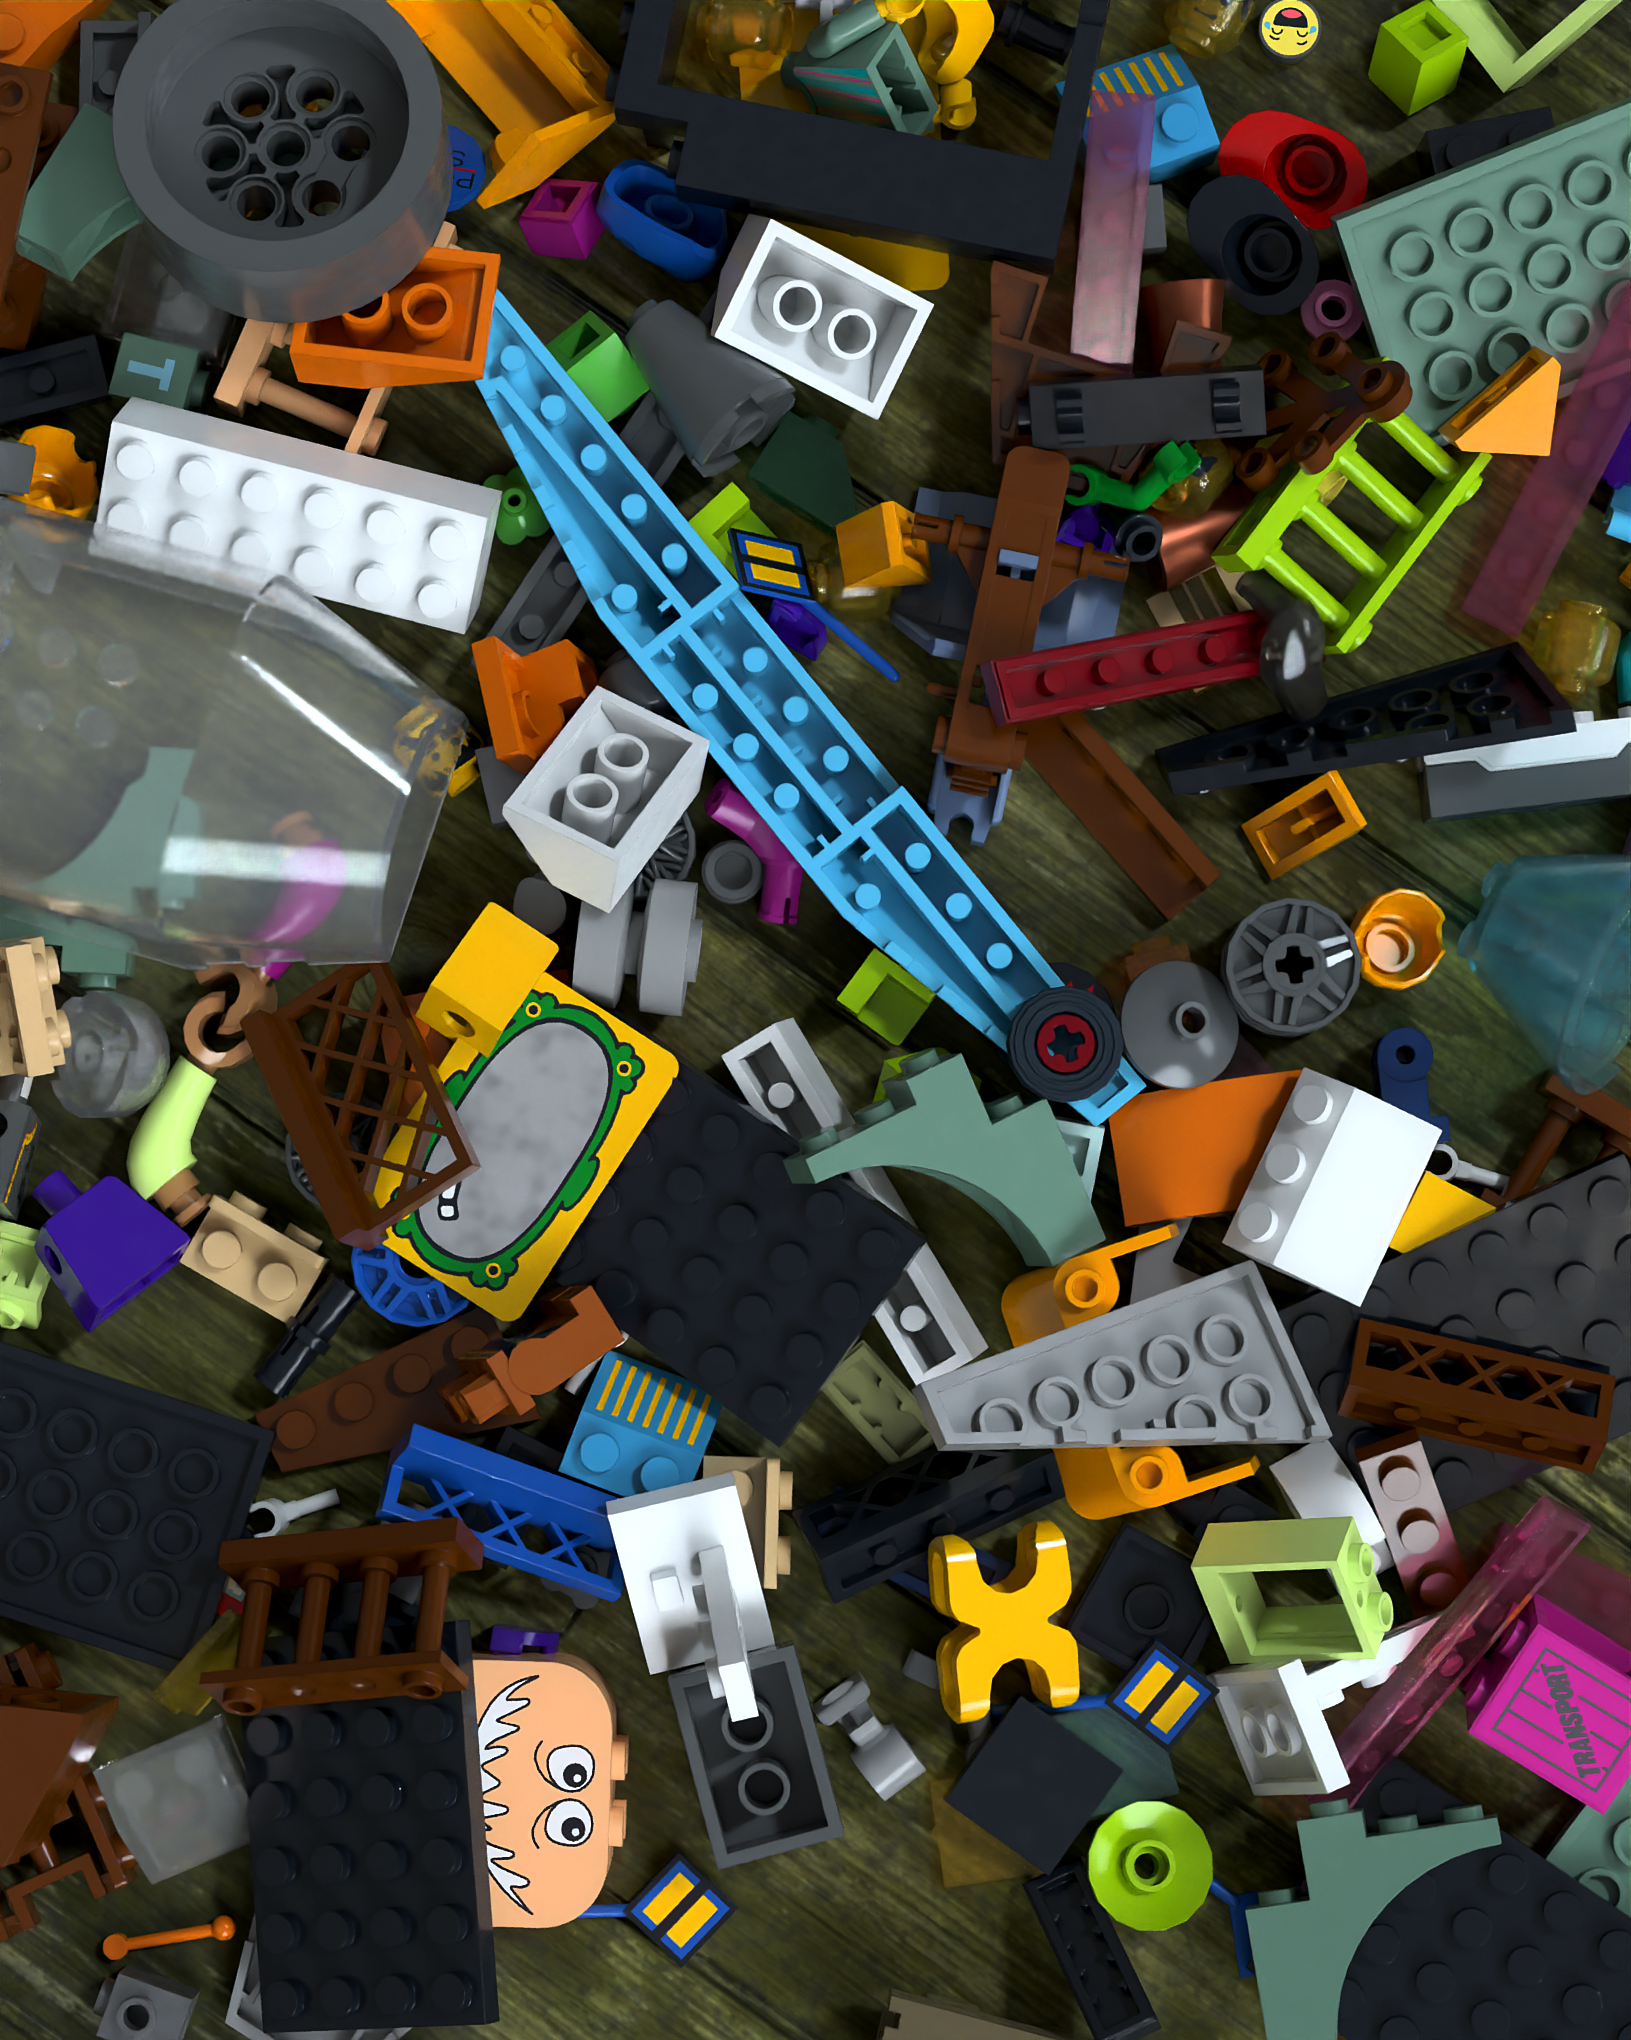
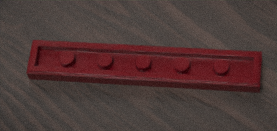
M1300 601L992 659L979 666L995 728L1312 666L1325 661L1326 657L1325 655H1317L1309 648L1319 634L1315 615Z

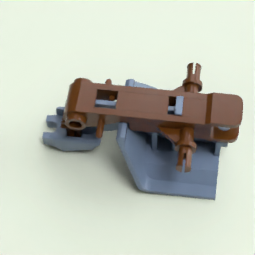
M1029 446L1013 448L1006 458L998 499L971 493L942 492L919 487L914 510V524L910 538L928 541L934 583L898 586L890 622L931 655L963 662L958 687L929 682L925 686L926 692L930 695L955 700L952 715L945 716L939 714L931 753L937 754L926 809L929 813L934 814L933 824L945 838L948 833L949 823L953 819H967L973 827L970 845L983 847L990 826L996 827L1000 825L1012 770L1021 771L1028 739V733L1016 729L1017 724L995 728L986 689L982 705L968 703L972 686L981 688L983 683L982 677L974 675L976 667L980 668L979 665L992 659L1113 637L1129 571L1131 556L1119 555L1113 543L1110 553L1093 550L1094 543L1085 541L1083 547L1055 542L1060 517L1064 514L1062 513L1070 475L1068 459L1057 452Z

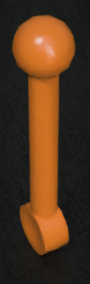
M221 1915L216 1917L212 1924L130 1938L122 1933H114L104 1940L103 1952L109 1959L119 1960L125 1957L129 1951L213 1936L220 1941H227L235 1935L236 1924L231 1917Z

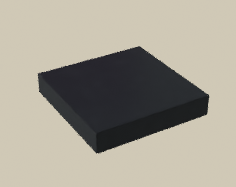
M1123 1521L1064 1629L1071 1633L1076 1643L1129 1672L1155 1639L1192 1667L1215 1625L1191 1570L1193 1560Z
M1017 1692L942 1798L946 1803L1049 1876L1124 1770Z

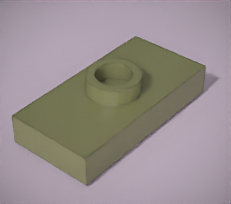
M860 1336L822 1391L886 1462L893 1466L925 1451L934 1443V1440L913 1392L869 1343Z

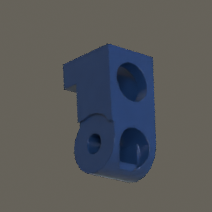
M1400 1027L1393 1029L1377 1041L1372 1051L1371 1065L1374 1096L1441 1129L1442 1132L1436 1144H1445L1451 1141L1448 1115L1430 1117L1426 1073L1433 1061L1431 1043L1422 1032L1414 1028Z

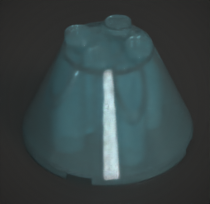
M1631 853L1523 855L1514 860L1509 866L1498 861L1491 867L1483 881L1481 894L1486 899L1476 921H1471L1463 930L1457 945V955L1468 960L1472 972L1566 1088L1580 1095L1592 1094L1608 1084L1621 1071V1066L1613 1061L1627 1042L1631 1040Z

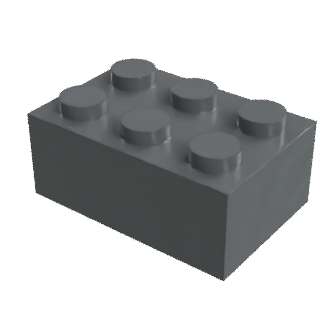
M794 1639L747 1652L759 1715L756 1717L732 1722L726 1696L713 1699L705 1663L671 1672L667 1678L718 1870L844 1836V1826Z

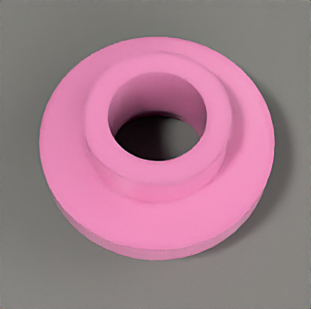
M1325 280L1317 283L1313 292L1300 308L1303 327L1314 339L1326 332H1336L1346 341L1358 331L1363 321L1352 286L1340 280ZM1329 300L1339 302L1344 309V316L1339 320L1327 319L1322 313V304Z

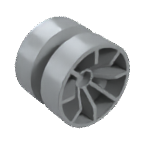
M656 878L650 887L645 912L634 911L633 882L610 913L582 900L576 939L572 989L599 1007L615 1009L622 994L626 974L637 975L636 999L640 1012L682 1017L687 983L696 982L701 948L703 920L695 919L698 883Z

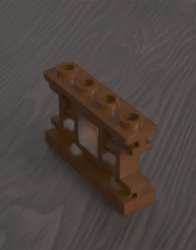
M36 1642L0 1657L1 1684L24 1686L18 1672L21 1669L28 1687L57 1690L56 1688L63 1686L62 1675L54 1657L49 1650L41 1653ZM88 1763L73 1791L108 1871H104L95 1848L61 1862L48 1833L43 1844L29 1852L38 1874L15 1883L5 1890L15 1913L12 1912L0 1885V1943L10 1939L13 1935L35 1927L41 1922L30 1896V1893L80 1870H82L94 1899L100 1898L113 1890L123 1888L137 1879L134 1866L140 1864V1856L128 1830L124 1828L118 1831L108 1809L109 1806L115 1804L114 1796L101 1769L92 1772ZM71 1794L53 1825L79 1813Z

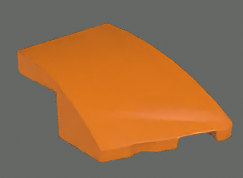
M495 635L472 643L471 646L496 758L514 770L528 775L595 689L600 676L594 660L568 639L521 657Z
M1302 1070L1213 1081L1191 1089H1165L1137 1094L1109 1116L1125 1227L1135 1228L1188 1217L1216 1218L1236 1214Z

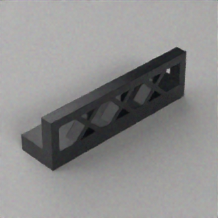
M934 1446L791 1513L797 1529L816 1559L824 1587L833 1603L836 1604L928 1561V1547L935 1537L954 1534L968 1542L1066 1495L1052 1448L1015 1449L1004 1453L992 1450L938 1451L937 1447ZM951 1463L968 1465L963 1474L950 1480L934 1478L938 1469ZM893 1490L909 1492L905 1501L892 1507L876 1505L880 1496ZM835 1517L851 1519L847 1528L823 1539L815 1527Z

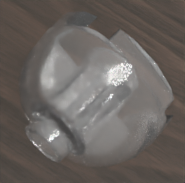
M93 990L86 991L87 994L83 997H71L61 1007L65 1011L69 1022L71 1046L63 1048L66 1064L58 1065L60 1080H51L55 1095L65 1110L79 1118H116L134 1114L154 1100L166 1081L170 1065V1043L164 1023L151 1007L128 994L116 991Z

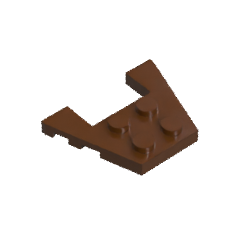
M993 258L991 265L992 463L1005 467L1006 458L1013 448L1018 446L1032 447V435L1019 436L1016 398L1029 396L1028 380L1123 374L1126 372L1030 342L1029 337L1049 276ZM1176 317L1159 371L1213 367L1216 361L1228 349L1232 336ZM1157 442L1048 451L1064 455L1068 459L1070 466L1075 464H1095L1104 469L1108 478L1128 482L1139 468L1146 453L1154 448ZM1070 470L1067 487L1087 493L1089 490V480L1084 473Z

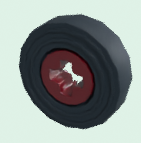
M1070 986L1045 989L1025 1001L1010 1022L1006 1041L1010 1067L1021 1084L1040 1098L1060 1103L1087 1099L1107 1086L1119 1068L1124 1046L1120 1022L1109 1005L1088 990ZM1064 1026L1068 1034L1079 1032L1083 1044L1075 1049L1077 1060L1067 1063L1062 1054L1051 1056L1048 1052L1047 1045L1055 1040L1053 1029L1056 1027Z

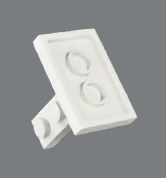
M733 1472L607 1501L608 1519L650 1675L705 1662L713 1699L726 1696L732 1722L759 1716L747 1652L773 1646L775 1641Z
M1463 1607L1446 1608L1433 1614L1413 1619L1385 1632L1375 1659L1320 1661L1304 1668L1299 1658L1227 1666L1206 1675L1207 1680L1220 1689L1215 1700L1254 1796L1328 1794L1350 1784L1321 1710L1342 1702L1345 1698L1341 1689L1361 1681L1363 1688H1369L1397 1677L1400 1673L1396 1664L1416 1656L1420 1664L1452 1652L1454 1647L1451 1640L1472 1631Z

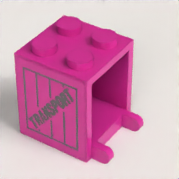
M1532 1591L1523 1607L1516 1602L1509 1607L1495 1633L1501 1641L1489 1659L1480 1655L1474 1661L1461 1684V1689L1467 1692L1463 1701V1707L1466 1710L1468 1733L1604 1815L1631 1774V1651Z

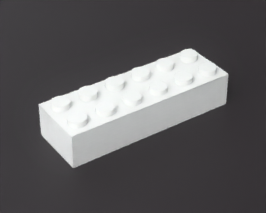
M132 396L112 420L94 539L465 634L480 606L502 491Z

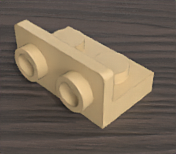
M234 1190L229 1200L214 1194L207 1205L210 1207V1210L179 1262L284 1323H287L292 1315L298 1317L331 1260L318 1252L323 1240L291 1222L283 1232L262 1220L268 1209Z
M704 1455L703 1479L733 1472L761 1587H764V1589H777V1574L790 1575L791 1536H778L779 1510H792L793 1471H780L781 1457Z

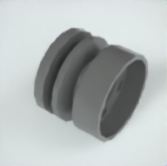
M1284 898L1261 905L1231 930L1218 955L1216 977L1227 989L1229 999L1236 1008L1240 1025L1262 1037L1289 1040L1313 1033L1326 1026L1348 1007L1359 986L1361 956L1354 933L1336 912L1314 900ZM1287 950L1293 951L1295 961L1306 962L1307 971L1296 977V984L1290 983L1288 974L1277 972L1275 967L1276 963L1286 957Z

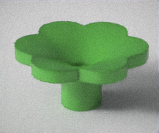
M520 467L513 468L506 476L492 475L485 480L484 487L502 491L495 531L503 544L517 546L526 537L540 538L549 531L551 525ZM514 498L521 500L518 506H511L510 501Z

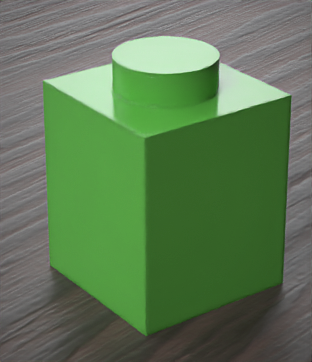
M591 310L545 346L607 423L613 418L629 412L636 405L638 398L650 389L635 360L616 332Z

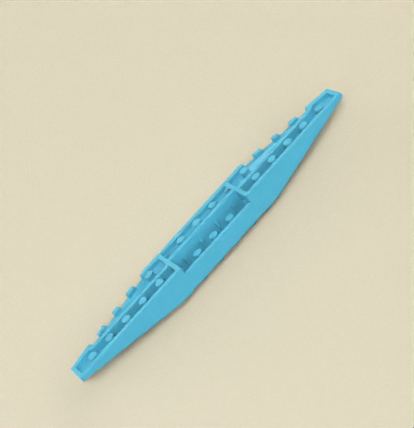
M497 288L483 380L474 381L600 620L692 732L710 740L709 754L839 914L1007 1053L1006 1041L1010 1022L1022 1004L1042 990L1065 986L1064 983L903 786L900 787L740 591L739 584ZM1064 1026L1053 1029L1055 1040L1047 1045L1050 1055L1062 1054L1067 1063L1077 1060L1075 1049L1083 1044L1079 1032L1068 1034ZM1121 1056L1119 1068L1107 1086L1087 1099L1067 1103L1097 1127L1147 1085L1126 1059Z

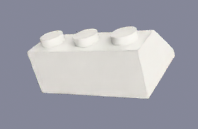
M749 213L721 270L711 336L878 420L934 304L771 218Z
M597 685L504 804L502 815L553 886L610 913L700 791L710 740Z
M1304 1067L1222 1243L1262 1265L1360 1307L1442 1130L1362 1090Z

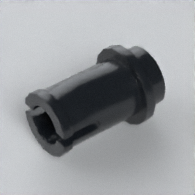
M1009 0L995 33L996 36L1006 40L1004 46L1010 48L1012 43H1015L1058 62V65L1064 66L1073 46L1077 27H1071L1028 8L1030 2L1028 0H1023L1022 4Z
M1105 503L1099 505L1096 517L1102 521L1098 522V524L1113 538V545L1119 555L1131 556L1132 562L1147 561L1158 553L1162 545L1163 529L1155 517L1141 511H1133Z

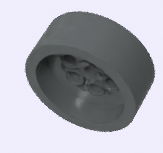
M177 0L159 15L142 34L122 69L112 109L113 146L121 176L145 238L157 259L171 276L201 300L231 314L263 322L303 323L332 318L365 306L399 284L417 266L436 239L447 213L453 185V155L444 106L435 69L425 46L405 18L387 1ZM326 99L332 102L328 108L322 111L311 112L304 109L314 100ZM253 104L267 106V109L262 114L255 117L240 115L246 107ZM363 148L368 151L359 160L344 161L340 159L342 153L348 149ZM287 153L303 155L300 161L292 166L284 167L275 164L279 157ZM234 158L238 160L236 165L230 170L223 172L211 170L213 164L220 159ZM322 202H333L339 205L333 213L326 216L310 214L311 210ZM259 207H268L274 210L268 218L262 221L245 219L250 211Z

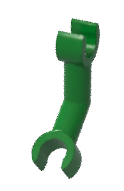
M1172 440L1157 452L1153 458L1154 466L1136 484L1108 478L1104 469L1095 464H1075L1070 466V470L1084 473L1087 476L1089 490L1085 496L1065 495V500L1074 506H1095L1105 503L1133 511H1144L1172 484L1192 474L1199 467L1202 459L1188 441L1178 448Z

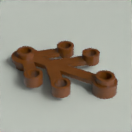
M1326 332L1316 338L1310 345L1307 354L1308 359L1322 375L1332 376L1337 374L1350 385L1335 391L1326 392L1299 373L1297 365L1285 351L1281 349L1271 350L1264 354L1256 363L1260 364L1263 369L1264 387L1270 393L1281 392L1295 403L1265 412L1266 435L1199 439L1193 444L1197 448L1194 450L1197 454H1202V458L1206 456L1218 458V461L1210 469L1213 473H1223L1235 467L1236 475L1253 492L1262 491L1272 485L1277 479L1280 469L1290 459L1293 460L1304 474H1318L1329 466L1334 458V453L1367 419L1370 418L1375 423H1385L1398 417L1408 407L1413 395L1409 373L1402 364L1393 360L1367 365L1352 354L1351 348L1338 333ZM1338 416L1323 434L1318 431L1329 418ZM1283 433L1268 450L1263 447H1255L1248 450L1251 442Z

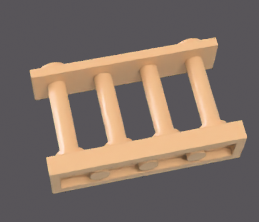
M312 209L310 212V214L321 216L320 214L314 212V209ZM444 221L435 243H432L431 246L464 250L456 246L458 240L456 226ZM247 319L213 396L218 408L242 418L248 403L258 406L260 402H264L349 439L344 451L363 456L366 453L374 457L388 426V421L380 417L393 387L371 388L358 416L272 379L271 371L264 368L274 345L282 349L285 344H291L294 323H273Z

